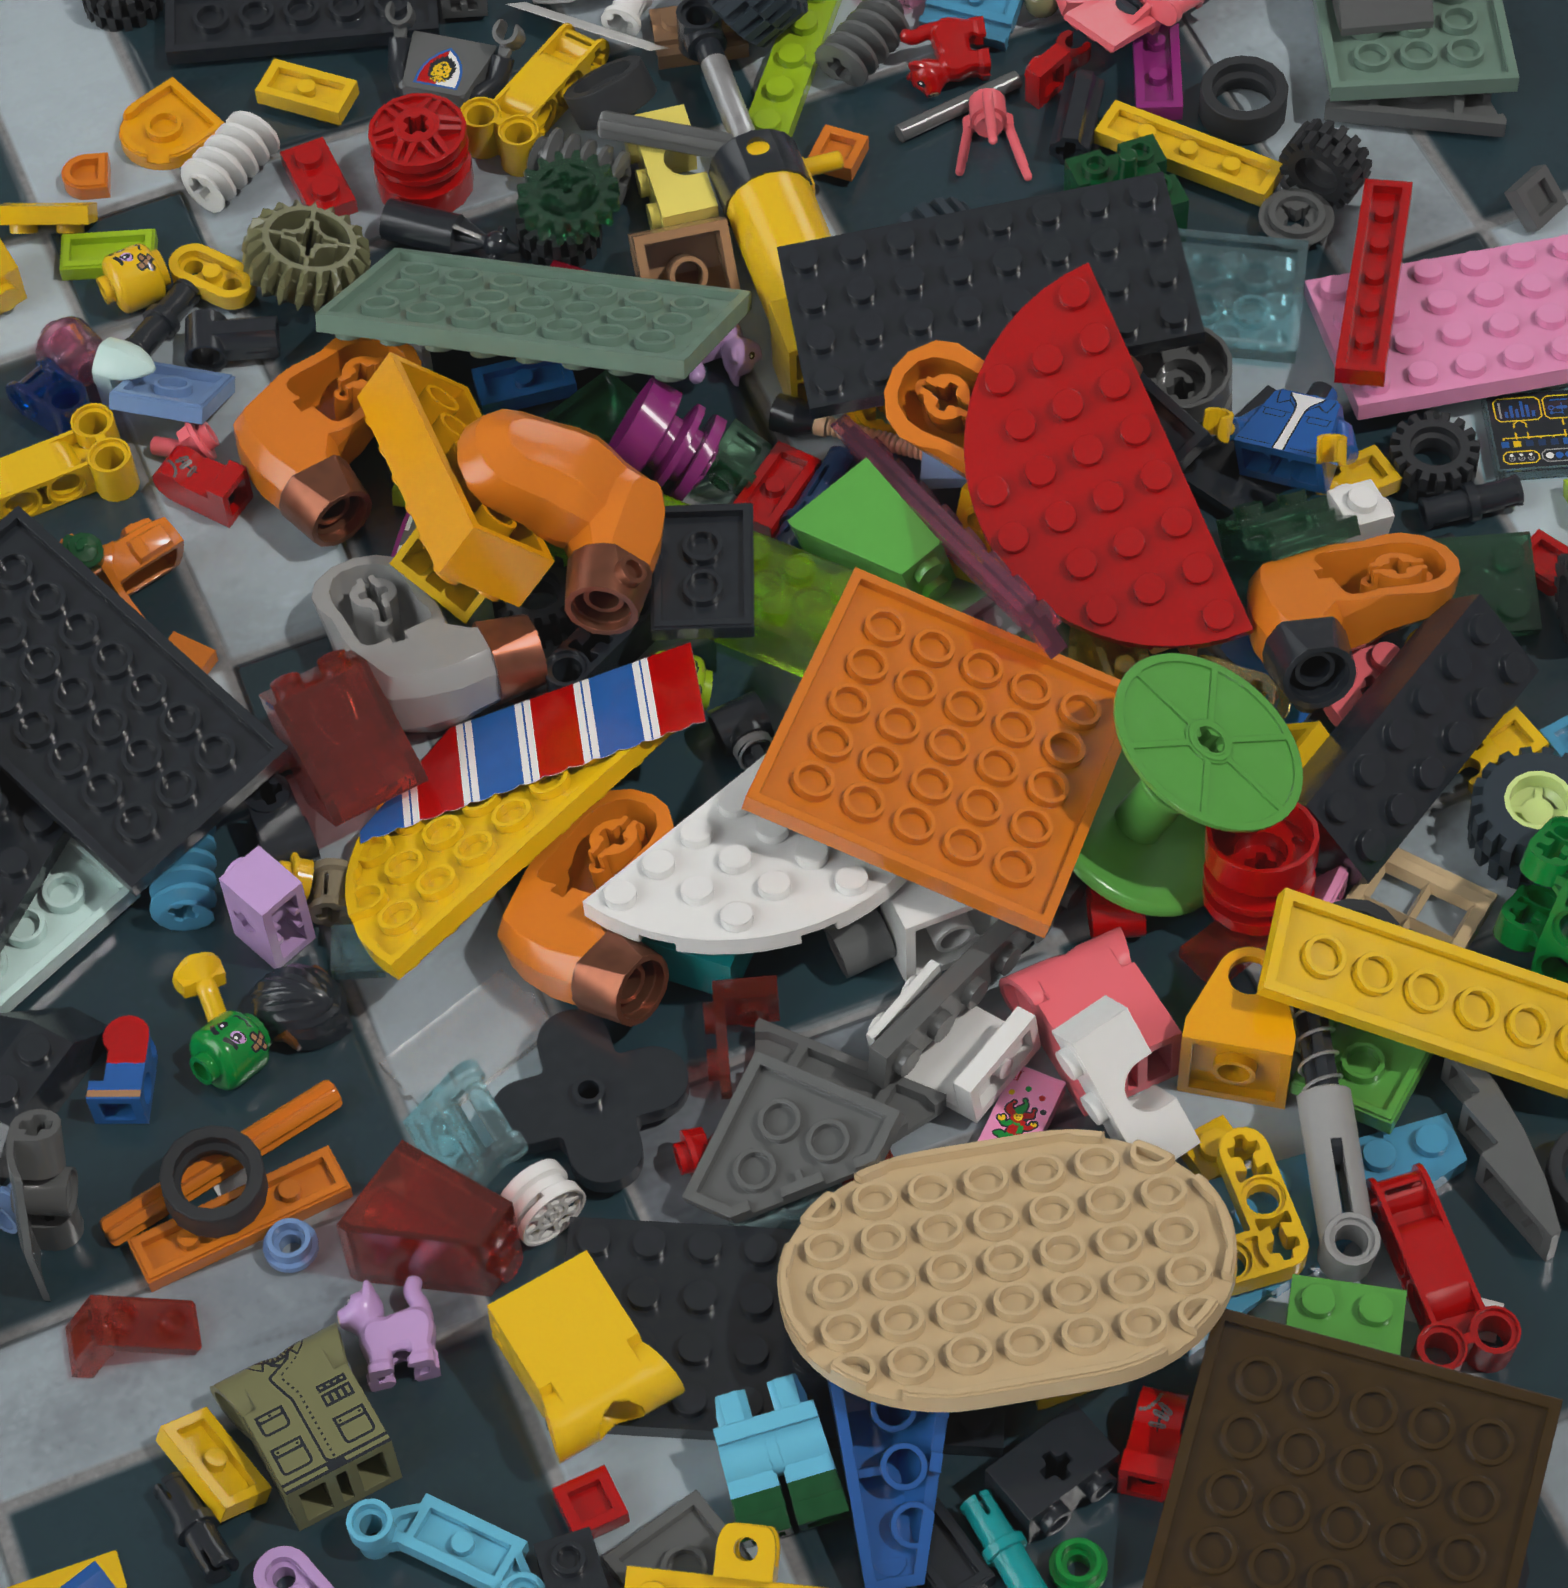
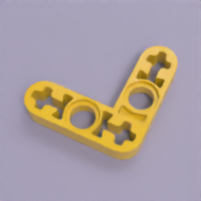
M1248 1127L1234 1128L1226 1132L1221 1138L1217 1157L1219 1171L1244 1232L1236 1234L1237 1258L1242 1261L1245 1270L1236 1277L1231 1296L1292 1279V1274L1299 1275L1305 1268L1309 1250L1306 1233L1267 1140L1255 1129ZM1242 1147L1246 1154H1253L1251 1170L1254 1176L1246 1179L1247 1169L1243 1160L1240 1157H1233L1235 1148ZM1256 1192L1269 1193L1277 1200L1278 1207L1275 1211L1268 1214L1256 1213L1248 1206L1247 1199ZM1279 1227L1278 1236L1285 1250L1292 1249L1291 1259L1283 1260L1280 1253H1272L1274 1245L1273 1229Z

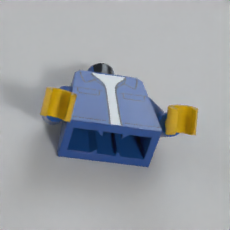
M1322 381L1312 383L1306 394L1286 389L1276 390L1264 404L1240 417H1234L1233 412L1219 407H1208L1204 411L1202 426L1211 435H1217V439L1223 443L1234 441L1239 474L1243 476L1327 494L1337 466L1353 464L1359 454L1353 427L1344 421L1342 405L1336 401L1338 397L1336 390L1328 383Z

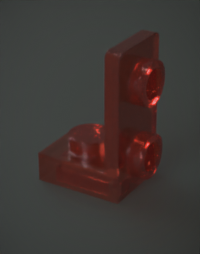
M777 975L712 981L713 1001L703 1002L705 1035L716 1034L717 1048L706 1049L709 1082L720 1081L722 1099L732 1098L727 1025L740 1024L745 1027H755L758 1018L768 1022L780 1021Z
M90 1295L65 1327L72 1377L94 1378L107 1360L114 1355L115 1351L196 1355L202 1348L196 1305L191 1300Z

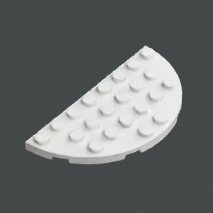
M764 755L583 901L584 915L610 931L634 941L640 942L643 937L658 941L676 944V951L709 955L746 954L802 943V935L821 930L832 924L837 929L843 928L873 911L894 895L908 880L741 809L747 792L765 757Z

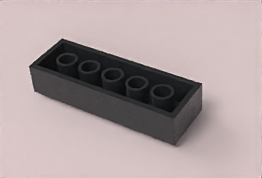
M1480 593L1449 599L1430 617L1425 619L1303 767V784L1298 803L1305 806L1318 823L1320 842L1318 863L1315 870L1319 875L1338 866L1348 868L1347 886L1369 884L1538 673L1539 669Z

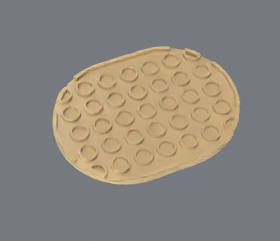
M1079 1129L1047 1130L908 1153L880 1161L878 1164L854 1173L853 1181L845 1184L834 1193L830 1191L823 1193L800 1217L801 1224L790 1241L785 1243L778 1265L777 1286L781 1315L792 1343L802 1357L830 1382L856 1396L889 1407L922 1412H962L1116 1386L1142 1378L1179 1359L1195 1347L1212 1330L1230 1301L1237 1275V1241L1232 1218L1219 1193L1203 1175L1199 1173L1195 1175L1177 1163L1174 1154L1138 1139L1132 1144L1105 1138V1132Z

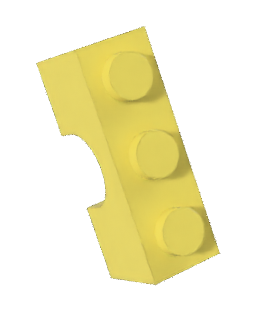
M684 104L635 114V116L691 126ZM624 143L625 150L630 152L631 155L630 164L637 163L639 170H635L639 195L641 198L649 197L650 204H646V212L651 230L719 216L718 204L707 171L691 175L679 174L697 169L696 155Z

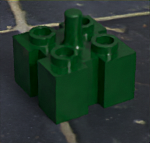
M1153 133L1119 143L1117 145V154L1106 156L1098 149L1065 159L1064 191L1163 171L1181 240L1187 238L1189 198L1175 173L1166 175L1167 159Z

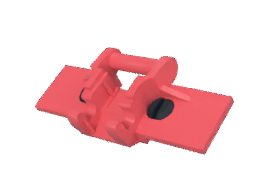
M1088 0L1065 13L1063 19L1074 29L1086 34L1093 42L1096 41L1105 50L1113 53L1147 32L1151 35L1158 33L1161 23L1166 26L1174 25L1181 20L1183 13L1193 7L1196 9L1202 7L1205 0Z

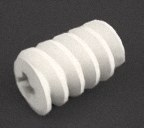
M241 110L233 112L226 120V123L221 124L215 131V135H211L205 141L204 146L199 147L192 155V158L182 165L180 175L189 195L204 209L213 213L221 212L225 207V201H231L237 195L236 189H243L248 183V177H254L259 171V166H264L270 160V154L278 152L280 140L277 133L266 121L251 112Z

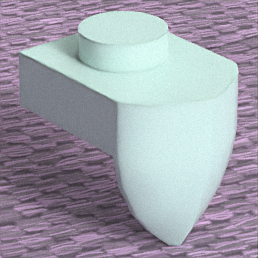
M109 337L102 341L98 346L92 366L93 381L96 384L102 404L109 407V393L123 380H133L154 373L156 367L149 354L140 346L130 341Z

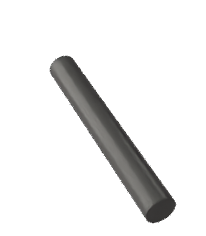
M1013 70L895 125V134L899 141L903 143L969 112V98L979 89L994 88L1003 95H1006L1022 87L1021 78Z

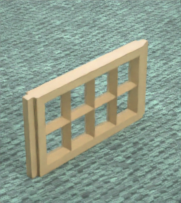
M1398 847L1369 884L1354 885L1345 899L1369 900L1387 909L1403 928L1412 929L1418 933L1468 949L1491 912L1498 894ZM1385 873L1421 889L1407 914L1370 898ZM1430 895L1467 911L1452 936L1416 920ZM1290 1006L1291 1014H1292V1017H1293V1016H1294V1009H1293V1007Z

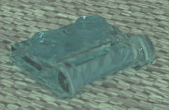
M468 1059L457 1064L403 1121L404 1126L451 1206L467 1207L507 1164L515 1162L524 1156L529 1147L521 1132L512 1130L483 1082L486 1075L475 1059ZM464 1093L494 1141L487 1149L458 1102Z

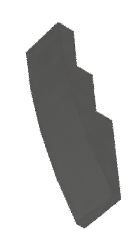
M1444 1058L1440 1078L1463 1104L1457 1129L1480 1154L1475 1181L1539 1256L1547 1262L1555 1255L1561 1229L1547 1180L1524 1128L1499 1086L1488 1072Z

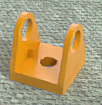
M1242 947L1229 952L1220 961L1185 1018L1177 1091L1285 1109L1296 1040L1290 1005L1257 994L1242 993L1231 985L1228 978L1231 969L1240 963L1254 962L1263 965L1265 950L1256 947Z

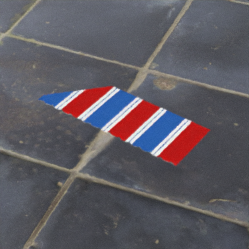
M691 642L449 728L361 829V844L372 837L387 835L397 828L415 825L422 819H432L440 816L445 811L458 810L470 802H480L496 793L509 792L519 785L531 784L544 776L559 774L569 767H579L587 764L592 759L610 756L617 750L630 749L643 741L658 739L668 732L681 731L693 723L706 722Z

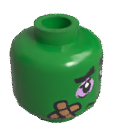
M233 1010L223 1012L192 1035L189 1044L192 1057L189 1061L190 1068L195 1077L205 1085L212 1084L216 1088L226 1091L238 1088L267 1065L269 1047L271 1045L269 1033L263 1023L252 1014H243Z

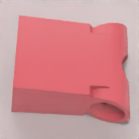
M1121 927L1075 946L1066 954L1042 960L1000 979V992L1009 1009L1013 1012L1019 1006L1036 1016L1041 1045L1061 1079L1066 1082L1067 1089L1084 1117L1088 1113L1084 1109L1080 1098L1086 1093L1079 1080L1073 1081L1059 1064L1055 1053L1061 1048L1051 1031L1105 995L1128 1008L1152 1052L1135 1064L1128 1073L1125 1082L1126 1097L1128 1098L1150 1088L1154 1084H1159L1178 1075L1182 1032L1136 963L1131 962L1128 945Z

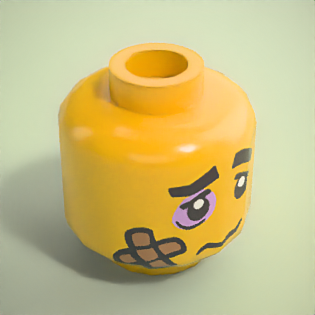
M141 243L134 244L104 257L102 262L104 275L96 278L99 290L106 304L116 302L117 306L128 314L146 308L153 303H158L166 295V286L171 284L168 269L160 252L157 249L150 251L148 247Z

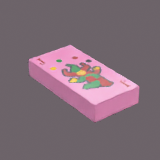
M1024 1066L1000 1094L978 1141L1047 1131L1066 1092V1082Z

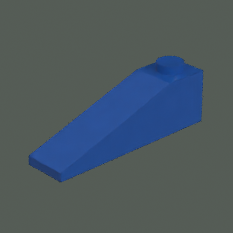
M827 1379L865 1588H906L925 1584L949 1412L910 1411L885 1406L849 1393Z

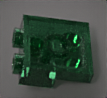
M1305 488L1280 492L1276 494L1277 501L1270 505L1263 506L1262 501H1253L1234 506L1232 508L1234 514L1216 520L1224 560L1276 561L1361 535L1357 515H1336L1335 508H1329L1327 495H1307Z

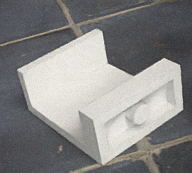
M931 959L918 975H912L905 982L899 997L886 1012H880L876 1015L866 1034L869 1047L942 975L939 963ZM978 1006L973 1009L966 1007L955 1018L953 1027L947 1036L938 1043L932 1041L921 1052L918 1063L905 1078L947 1094L946 1106L978 1123L1020 1070L1041 1048L1036 1016L1017 1006L1011 1015L1003 1021Z

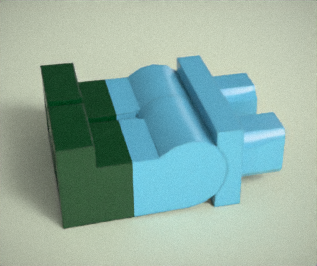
M795 1373L767 1382L774 1411L753 1417L744 1389L715 1397L716 1419L719 1427L714 1428L713 1432L731 1498L735 1522L773 1526L778 1531L780 1538L795 1534L779 1480V1476L785 1475L798 1526L802 1532L852 1517L817 1407L813 1399L808 1400L807 1394ZM749 1537L744 1538L741 1542L745 1549L757 1545Z

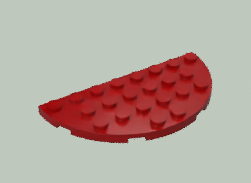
M1088 262L1064 274L1042 289L1019 310L991 347L978 373L970 397L965 422L964 461L970 499L980 529L994 556L1015 583L1017 582L1048 613L1067 625L1093 637L1123 646L1153 650V648L1174 649L1185 647L1198 649L1227 643L1253 634L1250 620Z

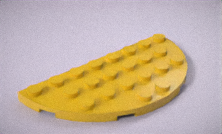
M668 732L664 736L652 741H643L630 749L617 750L614 754L604 758L592 759L587 764L579 767H569L559 774L544 776L534 783L519 785L509 792L496 793L486 800L470 802L463 808L445 811L435 818L422 819L415 825L397 828L387 835L372 837L362 844L359 835L346 873L345 900L347 913L354 925L357 936L370 957L384 971L400 980L675 732ZM415 765L383 798V800L379 803V805L376 808L377 811L394 793V791L401 785V783L408 777V775L415 769L417 765Z

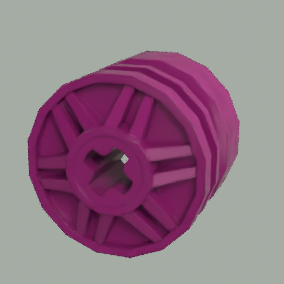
M653 376L631 404L608 445L637 471L641 472L645 466L650 468L651 472L648 478L657 482L661 488L669 480L663 495L664 503L668 506L679 505L687 494L699 485L711 467L718 453L719 442L726 428L727 420L717 414H713L699 430L698 428L706 408L698 403L686 413L683 419L677 417L676 413L680 406L682 393Z

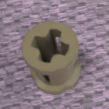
M324 858L314 863V899L308 905L313 923L326 927H342L350 924L351 919L347 913L345 900V881L349 861L339 858Z

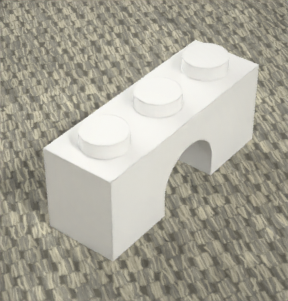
M1105 995L1051 1031L1061 1048L1055 1053L1059 1064L1073 1081L1079 1080L1086 1093L1080 1098L1084 1109L1097 1125H1104L1110 1139L1132 1144L1137 1139L1174 1154L1175 1160L1201 1143L1178 1099L1154 1084L1137 1096L1126 1097L1125 1082L1128 1073L1135 1064L1152 1053L1127 1007Z

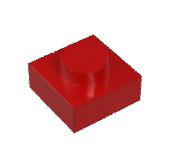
M605 1465L552 1488L554 1499L570 1532L590 1527L594 1539L630 1522L628 1510Z

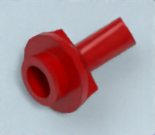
M702 1127L680 1130V1142L672 1144L675 1161L681 1175L690 1173L691 1177L693 1176L713 1136L712 1134L707 1139Z

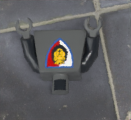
M389 1L386 5L385 16L394 27V37H389L388 73L396 96L400 97L410 93H432L448 98L461 108L463 103L475 97L494 99L509 83L515 59L511 58L512 51L520 49L526 39L524 30L518 24L514 27L513 35L509 39L504 40L508 28L507 22L503 19L495 22L492 28V35L495 41L500 44L499 49L496 45L414 31L412 38L407 37V30L412 28L416 21V12L411 4L407 2L408 12L402 20L394 19L395 5L392 1Z

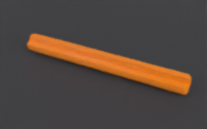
M323 1080L245 1128L241 1133L247 1135L260 1150L261 1155L264 1156L339 1109L343 1104L341 1095L330 1080ZM212 1155L201 1158L190 1165L182 1176L181 1188L183 1195L190 1202L244 1167L231 1156ZM160 1182L101 1218L99 1221L101 1230L113 1246H120L128 1239L169 1215Z

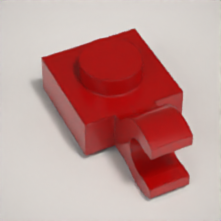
M1071 30L1062 32L1057 37L1056 43L1042 55L1035 56L1027 65L1024 74L1026 79L1025 101L1040 109L1063 89L1065 77L1076 68L1089 62L1092 43L1087 41L1079 48H1071L1073 45V32Z

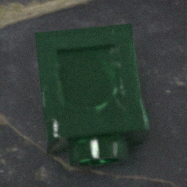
M735 418L720 439L718 453L706 473L709 481L720 491L729 494L733 493L738 497L744 487L749 488L757 478L754 473L774 446Z

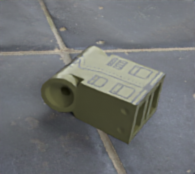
M337 1322L294 1343L277 1357L253 1364L210 1386V1391L221 1410L246 1437L251 1439L299 1531L402 1478L392 1441L348 1365Z

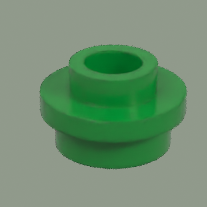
M1079 1537L1065 1540L1053 1550L1050 1556L1049 1573L1057 1588H1100L1107 1577L1108 1561L1106 1555L1091 1540ZM1080 1562L1085 1564L1089 1571L1083 1576H1074L1067 1568L1072 1563Z

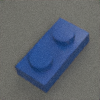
M516 359L471 369L473 384L483 415L501 409L519 410L578 395L573 371L564 368L562 363L543 361L537 364H523L516 361Z

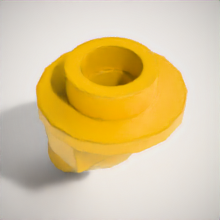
M200 952L185 957L174 971L172 983L176 991L184 998L199 996L206 1019L210 1022L219 1014L226 1012L218 988L226 984V972L220 958L214 953Z

